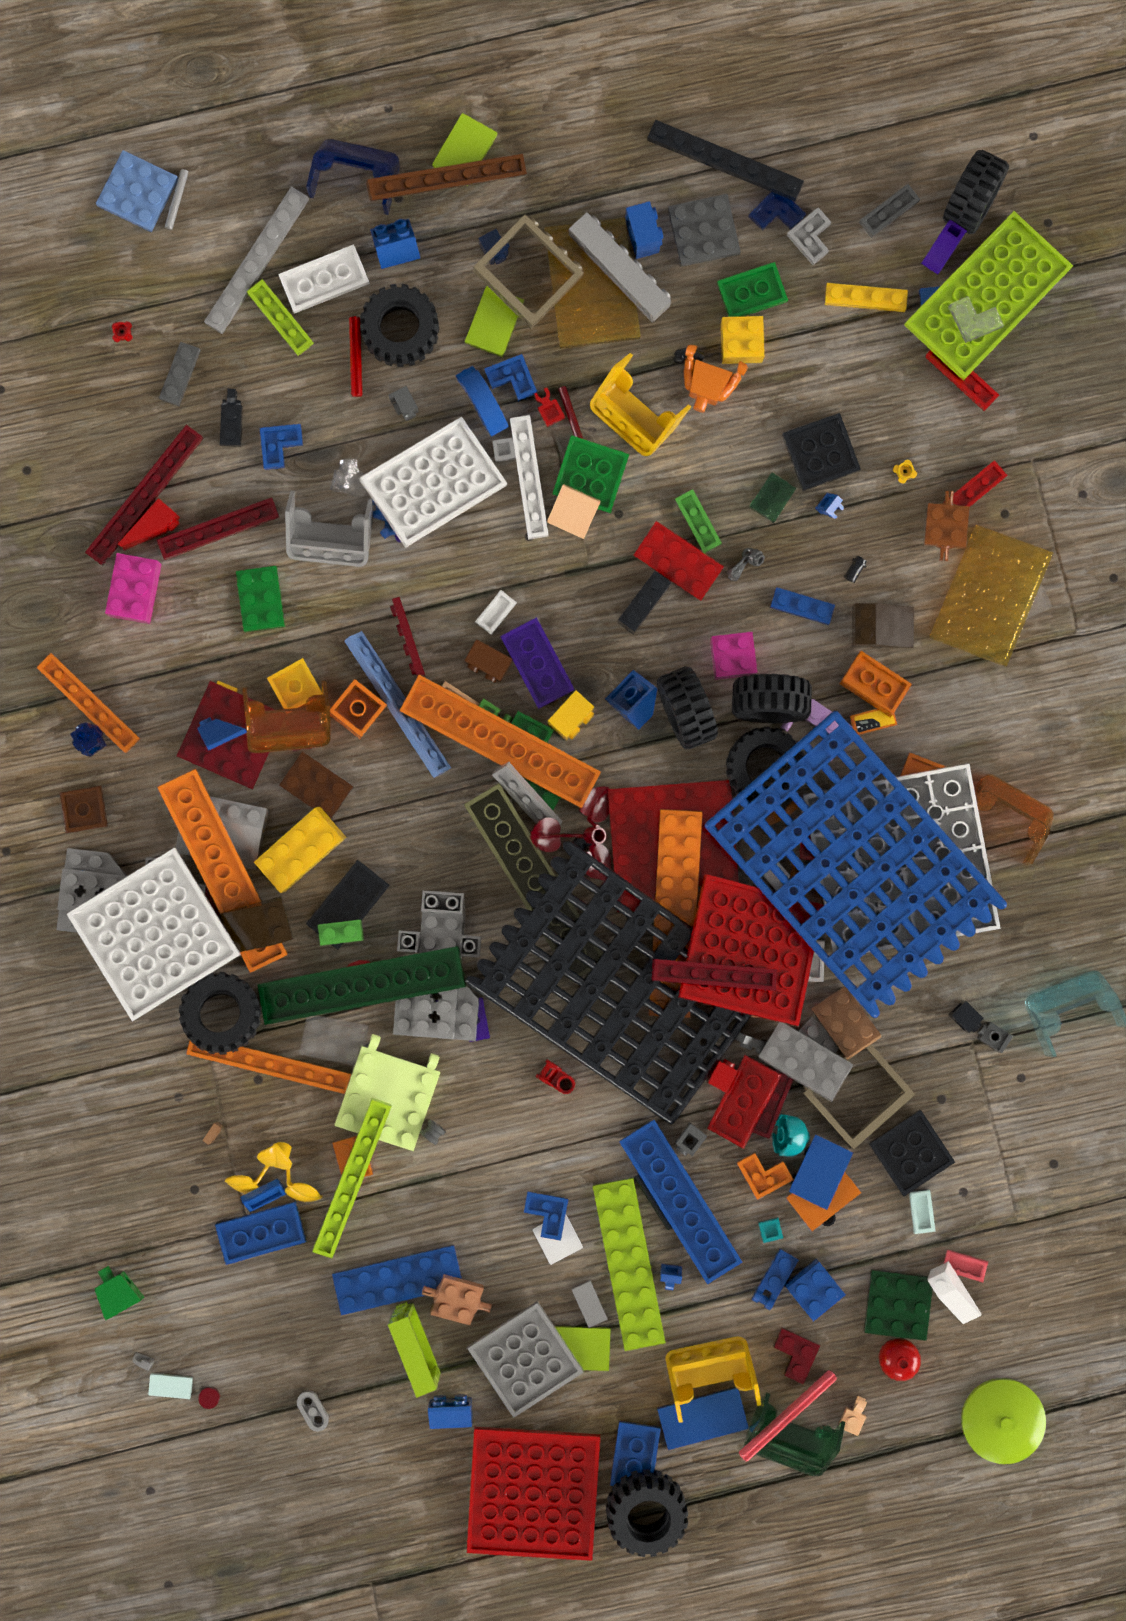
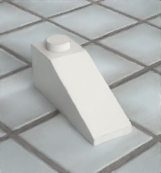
M949 1261L931 1269L928 1282L938 1298L963 1324L981 1316V1312Z

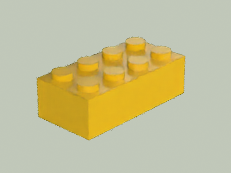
M316 807L255 860L254 863L280 893H283L347 837L321 807Z

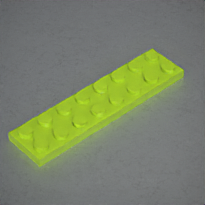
M632 1177L592 1185L624 1350L629 1351L664 1344L666 1342L634 1179Z

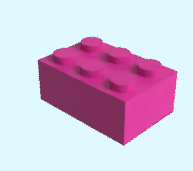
M117 553L105 614L113 618L150 624L162 564L153 559Z

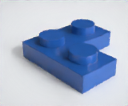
M522 354L484 368L492 389L511 382L518 401L537 392Z
M301 424L260 428L264 470L285 468L283 448L303 446Z
M527 1191L524 1213L544 1216L540 1237L561 1241L568 1199Z

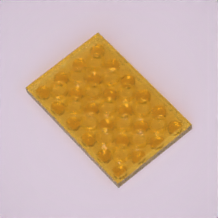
M625 218L600 220V226L604 231H610L615 238L614 241L619 246L623 245L629 252L628 256L630 257ZM573 224L545 227V231L553 238L552 242L557 247H563L568 253L567 257L572 262L574 260L577 261L584 272L582 278L554 305L560 349L640 339L637 306L569 236V228ZM547 249L552 292L554 295L573 274Z
M975 525L929 638L1007 667L1053 552Z

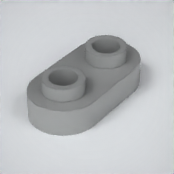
M311 1390L303 1391L297 1399V1406L310 1429L317 1432L324 1430L329 1422L328 1413L315 1392ZM305 1398H311L312 1403L306 1404ZM321 1416L322 1422H317L315 1417Z

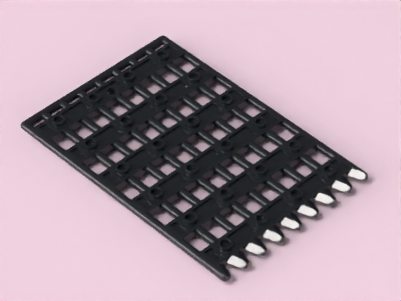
M565 840L563 848L570 858L565 859L559 856L551 858V866L558 875L553 876L546 873L539 875L538 881L544 888L545 893L533 890L526 893V899L533 907V910L530 911L524 908H516L514 910V917L520 923V928L504 925L501 931L509 943L505 945L499 942H492L489 950L497 960L493 962L480 959L477 962V967L484 975V978L468 976L465 982L669 1124H674L752 1015L716 1006L708 1015L694 1005L695 1001L678 997L680 986L675 992L661 981H652L653 959L675 961L679 954L687 959L688 949L685 946L691 939L693 927L573 842ZM591 866L606 876L600 887L584 877ZM578 883L594 893L588 904L572 894ZM624 890L640 900L633 911L618 901ZM566 900L582 911L575 921L559 911ZM612 907L628 917L621 928L606 918ZM658 914L674 924L667 934L651 924ZM554 917L570 928L563 938L547 928ZM600 924L616 934L609 945L594 935ZM646 931L661 941L655 951L639 941ZM541 935H544L558 945L551 955L535 945ZM588 941L603 951L597 962L581 952ZM633 948H636L649 958L643 968L627 958ZM529 952L545 961L539 972L523 962ZM576 958L591 968L585 979L569 969ZM621 965L637 975L631 985L615 975ZM517 969L533 979L527 989L510 979ZM563 975L579 985L572 996L557 986ZM609 982L625 992L618 1002L603 992ZM505 985L521 996L515 1006H512L498 996ZM655 988L671 998L664 1008L649 999ZM551 992L567 1002L560 1013L545 1003ZM597 999L613 1009L606 1019L590 1009ZM643 1005L658 1015L652 1025L636 1015ZM539 1009L555 1019L548 1030L533 1020ZM688 1012H691L703 1021L697 1032L682 1022ZM585 1015L600 1025L594 1036L578 1026ZM733 1018L737 1019L738 1021L734 1027L729 1030L727 1027ZM631 1022L646 1032L640 1042L624 1032ZM676 1028L692 1038L685 1048L670 1039ZM573 1032L588 1042L582 1053L566 1043ZM720 1036H725L726 1038L719 1047L716 1046L715 1043ZM701 1038L707 1039L705 1045L699 1043ZM618 1039L634 1049L627 1059L612 1049ZM664 1045L679 1055L673 1065L658 1056ZM709 1052H712L713 1056L707 1064L704 1063L705 1057ZM606 1056L622 1066L615 1076L600 1066ZM652 1062L667 1072L661 1082L646 1073ZM698 1068L701 1070V1073L694 1081L691 1077ZM640 1079L655 1088L648 1099L633 1089ZM685 1085H687L690 1088L682 1098L681 1096H679V1094L685 1087ZM673 1102L678 1104L671 1114L667 1112Z

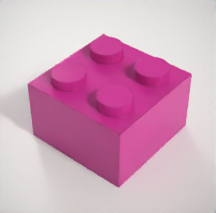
M753 632L711 636L710 646L715 680L757 674Z

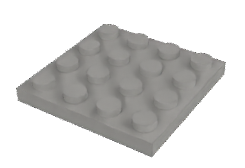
M538 1301L467 1348L513 1418L584 1372Z

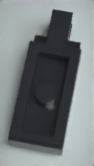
M227 388V400H222L220 446L241 447L243 406L241 405V400H237L236 389Z

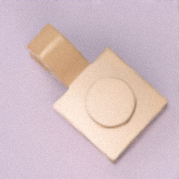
M857 1396L853 1408H845L838 1424L840 1429L856 1436L859 1435L866 1419V1415L862 1414L867 1404L865 1398Z

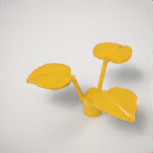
M277 1142L258 1153L257 1159L265 1167L257 1179L252 1180L250 1177L243 1175L231 1176L225 1179V1182L230 1187L247 1194L259 1188L256 1184L260 1182L269 1166H274L275 1168L286 1170L288 1187L285 1188V1193L289 1197L302 1202H313L323 1197V1195H320L316 1189L308 1184H293L291 1182L290 1168L292 1162L289 1156L292 1147L284 1142Z

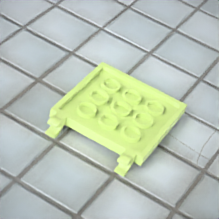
M372 1034L368 1047L361 1046L334 1125L358 1133L371 1098H375L392 1105L379 1140L414 1151L440 1075V1071L435 1070L440 1057L431 1053L425 1067L377 1051L376 1049L381 1037Z

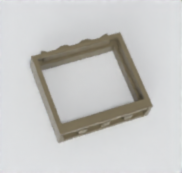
M524 215L473 267V272L532 329L582 278L584 272L577 261L574 260L572 262L567 257L568 253L563 247H557L552 242L553 238L548 232L545 231L543 233L538 228L539 224L534 218H528ZM523 226L573 274L534 315L485 267Z
M872 1044L866 1047V1049L902 1091L851 1137L813 1095L814 1091L803 1086L805 1089L801 1091L853 1150L916 1095ZM840 1052V1053L838 1054V1056H840V1057H842L843 1059L847 1060V1059L844 1057V1055L842 1054V1052Z

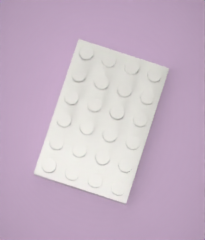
M462 417L360 477V482L405 548L507 485V482Z

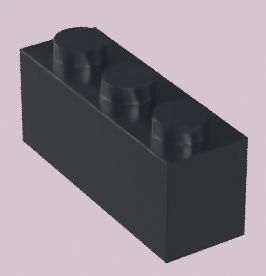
M654 571L620 616L617 623L634 635L669 589L671 582Z

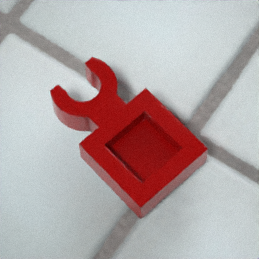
M544 388L546 394L544 398H540L537 392L534 393V397L538 403L542 404V406L538 407V411L546 427H549L565 419V415L556 399L550 401V392L547 388Z

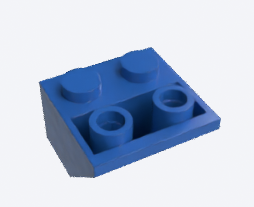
M399 219L394 223L380 224L370 229L381 269L420 259L417 242L409 219Z
M465 1394L455 1395L454 1398L437 1395L434 1396V1399H430L428 1405L430 1429L472 1427V1397H467Z

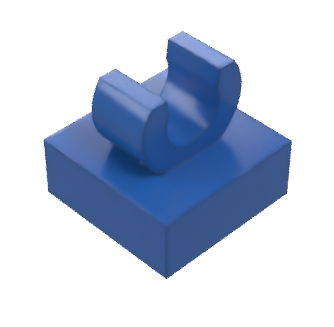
M827 492L815 509L821 514L836 519L837 516L834 514V511L836 509H844L841 505L843 500L838 495Z
M661 1264L660 1281L665 1282V1290L673 1291L674 1283L681 1284L682 1266Z

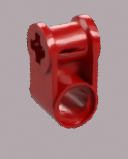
M546 1059V1065L540 1074H536V1077L563 1094L571 1093L576 1086L575 1079L558 1065ZM567 1078L572 1082V1087L569 1090L561 1088L560 1082L562 1079Z

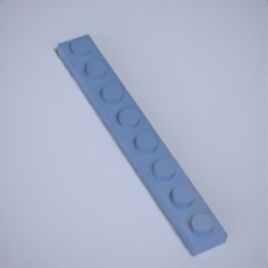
M361 631L348 637L345 640L346 645L384 703L387 704L388 709L433 778L448 771L451 768L424 725L399 711L406 698L364 633Z

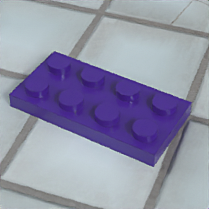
M537 617L500 636L538 709L575 691Z

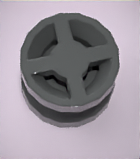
M430 1119L428 1126L422 1129L420 1133L428 1141L436 1145L439 1142V1137L444 1135L446 1131Z

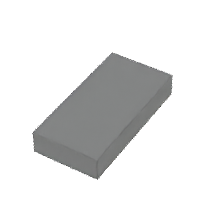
M591 1280L572 1288V1292L589 1328L608 1319Z

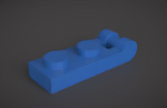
M779 1249L751 1300L756 1303H762L764 1308L770 1311L799 1260L784 1250ZM765 1289L771 1292L769 1297L763 1295Z

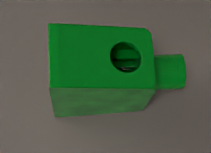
M109 1266L98 1271L103 1283L95 1288V1293L105 1321L145 1298L124 1271L114 1276Z

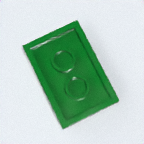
M775 262L717 281L728 317H744L788 301Z
M277 566L236 571L244 632L285 627Z

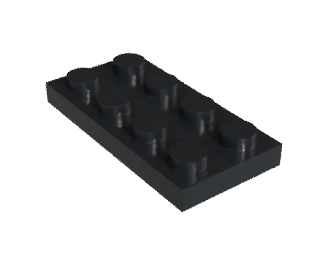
M357 860L308 920L306 925L319 934L318 925L363 920L390 885L361 861ZM344 943L331 945L339 950Z

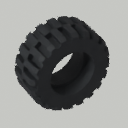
M977 150L962 173L943 215L945 223L952 220L967 230V234H974L983 222L1009 170L1007 161L985 150Z
M391 284L390 289L380 288L379 294L373 293L369 297L370 302H365L363 306L364 312L360 316L361 333L367 349L380 362L383 360L389 366L397 364V367H404V364L409 363V366H413L416 360L423 361L426 359L425 355L433 351V345L438 340V316L433 302L429 301V297L425 293L421 294L418 288L413 287L410 289L407 284H402V287ZM407 310L415 314L419 321L417 333L411 339L404 342H393L386 339L381 332V322L390 312Z
M684 666L660 676L657 680L660 699L680 745L684 749L689 750L714 740L718 736L716 720L703 686L693 669Z
M751 674L750 676L739 677L733 683L732 713L738 719L772 724L794 723L808 719L811 714L812 686L805 678L787 674Z
M755 728L743 734L731 747L726 759V776L729 779L731 788L735 790V794L738 795L753 782L747 773V761L755 750L771 748L782 756L798 741H795L792 735L782 732V729ZM800 751L794 758L799 761L805 756L804 751ZM788 763L785 764V772L791 768ZM784 782L782 784L783 790H788L790 788V784L788 782ZM755 790L746 799L751 803L760 794Z
M220 972L216 975L210 973L208 977L200 979L194 985H190L187 988L188 992L183 994L181 998L182 1004L179 1005V1020L184 1033L197 1048L202 1051L205 1050L210 1054L220 1053V1055H225L230 1051L233 1053L239 1051V1047H245L249 1043V1039L251 1037L254 1038L256 1029L260 1025L261 1009L255 992L245 980L239 979L234 974L227 975L226 972ZM217 995L232 997L238 1003L240 1009L237 1023L231 1029L224 1032L210 1031L201 1021L203 1005L207 1000Z
M643 1469L641 1473H638L637 1470L633 1471L631 1476L627 1477L625 1475L620 1478L621 1483H615L612 1487L613 1492L608 1494L606 1514L613 1540L617 1541V1545L621 1549L626 1547V1551L632 1555L635 1552L638 1553L639 1557H645V1554H650L651 1557H654L659 1552L664 1554L668 1552L670 1546L674 1548L678 1544L677 1539L683 1538L685 1534L684 1529L688 1526V1509L683 1492L678 1483L672 1480V1477L667 1474L662 1476L661 1471L654 1470V1473L650 1472V1469ZM644 1501H655L666 1507L663 1516L658 1521L648 1525L632 1522L628 1519V1514L634 1506Z

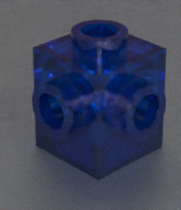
M87 722L81 723L70 734L73 738L72 744L81 754L89 757L107 746L102 738L103 733L97 725Z

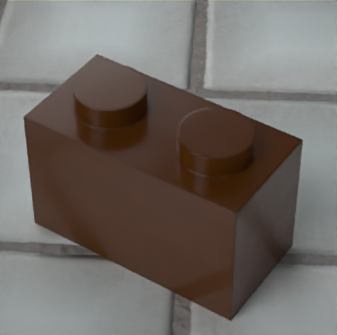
M476 639L464 661L468 664L466 668L475 673L480 671L486 674L484 678L493 683L496 681L501 683L513 659Z

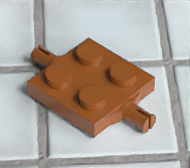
M945 491V503H928L924 545L935 546L940 549L939 561H943V556L944 561H948L949 549L966 548L970 507L953 504L954 491L950 492V499L949 491Z

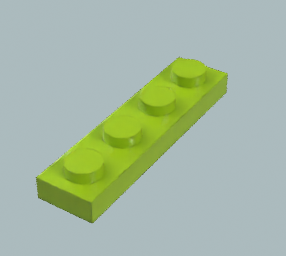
M263 279L246 291L297 356L314 344Z

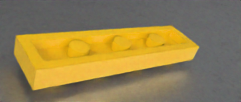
M827 283L824 305L905 312L908 290Z

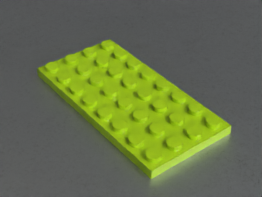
M1013 211L907 320L904 326L964 381L1067 274L1073 265Z

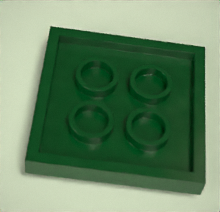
M871 1269L864 1333L927 1341L933 1291L928 1282L929 1276Z

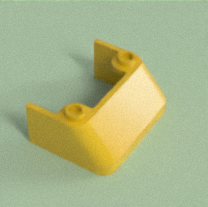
M629 353L613 366L591 399L590 408L594 414L643 456H650L677 428L691 406L688 404L677 415L671 411H664L658 417L629 391L633 380L631 375L624 370L633 356Z
M731 1337L679 1348L667 1353L665 1360L679 1423L683 1422L680 1405L687 1404L693 1399V1388L733 1380L738 1390H753L757 1406H761L754 1366L748 1343L743 1337Z

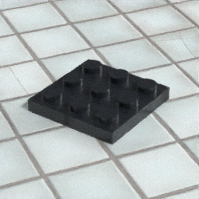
M840 413L782 433L802 491L843 478L861 470Z
M920 1109L868 1143L903 1197L955 1163Z

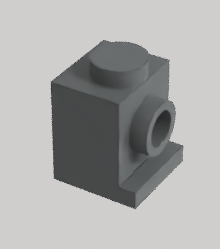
M407 386L388 395L391 403L396 402L393 404V407L398 415L402 414L406 421L416 417V413L419 410Z
M987 1022L978 1030L979 1036L977 1039L996 1052L1003 1053L1013 1036L992 1022ZM993 1033H997L998 1035L996 1040H992L991 1035Z
M689 1122L675 1141L678 1145L676 1149L685 1156L688 1153L693 1156L707 1138V1135ZM689 1136L693 1138L691 1144H687L685 1141Z

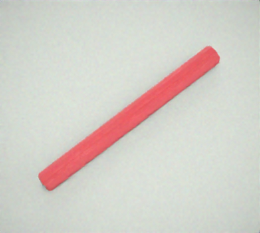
M830 1370L823 1374L739 1451L741 1458L744 1461H749L837 1380L836 1375Z

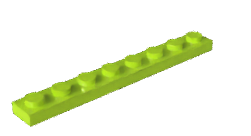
M371 1098L312 1252L331 1259L333 1258L392 1107L391 1104Z

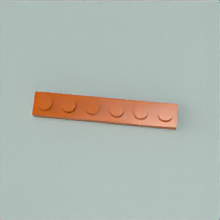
M52 653L37 666V669L124 753H127L140 740L114 712Z

